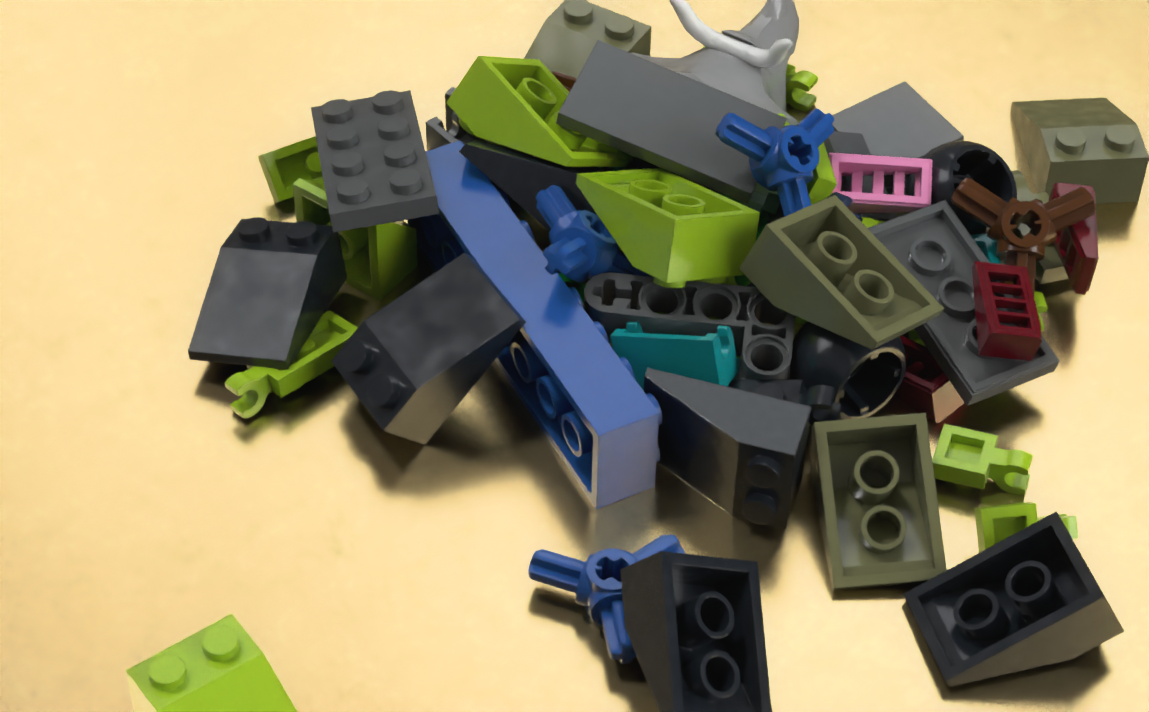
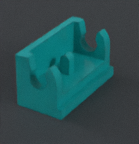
M627 321V330L615 329L610 335L613 350L619 358L625 357L629 361L634 371L635 380L642 390H644V375L647 368L722 386H728L741 368L739 358L736 357L733 333L729 326H717V333H707L706 336L643 333L639 322Z

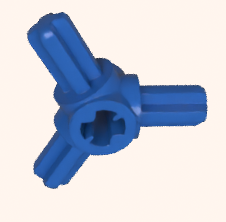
M814 109L797 125H787L782 129L770 126L763 130L734 113H727L723 116L721 123L718 124L715 134L721 142L749 157L751 173L761 186L771 192L778 191L785 217L811 205L806 184L814 179L812 171L819 162L818 147L834 132L832 125L834 117L830 112L824 114L820 109Z
M551 185L546 190H540L537 193V209L551 228L549 240L552 244L543 252V256L548 260L545 270L549 274L554 275L560 271L568 278L577 282H585L588 278L591 279L600 273L610 272L651 276L632 266L623 251L618 249V244L598 215L586 210L577 211L559 186Z
M673 534L661 535L633 554L626 550L604 549L595 554H590L586 562L540 549L534 552L530 560L528 577L531 580L576 593V604L585 606L588 615L596 623L603 626L609 657L619 660L621 664L631 663L632 658L637 656L625 629L620 569L660 551L684 554L685 551L681 547L679 539Z

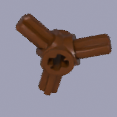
M965 178L958 185L951 198L953 205L990 228L987 237L995 241L997 257L1003 259L1005 265L1027 267L1033 296L1036 261L1044 259L1045 246L1057 240L1056 232L1096 213L1094 199L1085 187H1079L1044 204L1038 199L1019 201L1014 197L1007 203L971 178ZM1021 223L1030 228L1029 233L1022 239L1013 233ZM1003 281L1005 284H1013V282Z

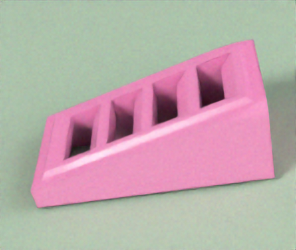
M829 152L828 157L837 182L832 193L838 192L850 197L853 202L848 209L856 214L913 212L931 205L932 159ZM905 174H915L914 196L904 195ZM872 175V193H862L863 176ZM884 175H893V195L883 194ZM842 176H851L850 192L841 191Z

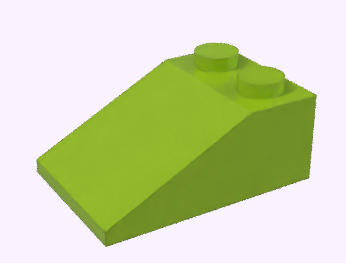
M478 56L446 102L459 117L458 122L460 126L469 134L566 167H626L632 160L625 152L556 124L558 113L569 91L538 59Z
M662 168L577 174L576 185L633 267L653 276L655 284L667 288H683L686 286V281L700 280L707 283L722 284L726 283L730 276L745 275L739 268L756 242L760 212Z
M232 613L126 670L134 712H298L266 656Z

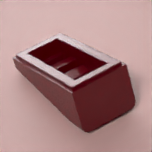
M1055 183L1052 186L1048 202L1079 187H1085L1091 193L1095 203V190H1093V186ZM1096 213L1056 232L1057 240L1053 242L1075 294L1086 295V292H1089L1099 260Z
M975 261L972 266L978 354L980 356L1032 361L1042 343V335L1027 267ZM990 279L1013 282V284L990 282ZM993 293L1014 295V298L994 296ZM997 308L1014 309L1016 312L998 311ZM1000 322L1017 324V327L1000 325Z
M900 335L906 352L907 369L904 379L894 395L918 413H926V418L940 423L963 405L964 401L927 347Z

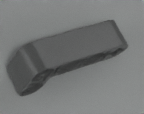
M612 272L593 276L585 286L584 310L593 322L598 321L602 324L607 333L609 343H612L610 335L615 329L627 330V321L639 322L643 333L706 336L707 333H717V326H729L733 333L736 356H741L739 379L788 380L792 359L795 315L775 307L756 287L686 281V286L683 288H667L653 282L654 277ZM654 312H665L668 314H658ZM709 317L720 318L721 320H713ZM763 323H771V324H774V325H770V326H769V325H765V324H763ZM765 367L773 371H763L758 368Z

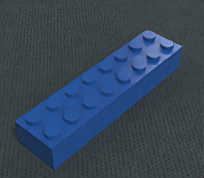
M459 140L426 151L437 196L439 214L407 219L408 225L416 228L417 247L434 272L463 253L471 255L526 321L524 326L495 359V362L596 510L655 487L656 462L660 461V450L657 444L658 426L663 421L662 412L656 398L651 393L645 394L635 380L634 371L629 361L625 357H618L609 344L607 333L602 324L598 321L593 322L584 310L577 290L574 287L568 288L559 276V272L551 275L545 270L548 260L543 256V252L535 243L530 226L525 220L519 221L513 213L506 193L501 188L496 189L489 178L459 152L464 146L462 141Z

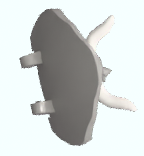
M669 0L684 29L705 47L682 58H663L631 53L775 114H785L786 121L790 125L799 124L795 118L785 111L786 69L789 58L795 51L800 24L793 0H767L763 8L739 31L721 30L722 33L715 31L699 19L685 0Z

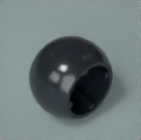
M962 140L951 141L931 149L921 158L932 159L931 205L946 200L970 235L988 234L990 228L952 204V195L965 178H971L1007 203H1009L1012 197L1017 199V187L1009 166L1000 155L981 143ZM910 174L907 180L906 196H914L915 174Z
M807 321L793 340L789 371L790 380H802L806 390L816 385L834 387L835 396L833 403H840L842 405L840 420L867 418L873 415L889 402L904 379L906 352L900 336L872 350Z

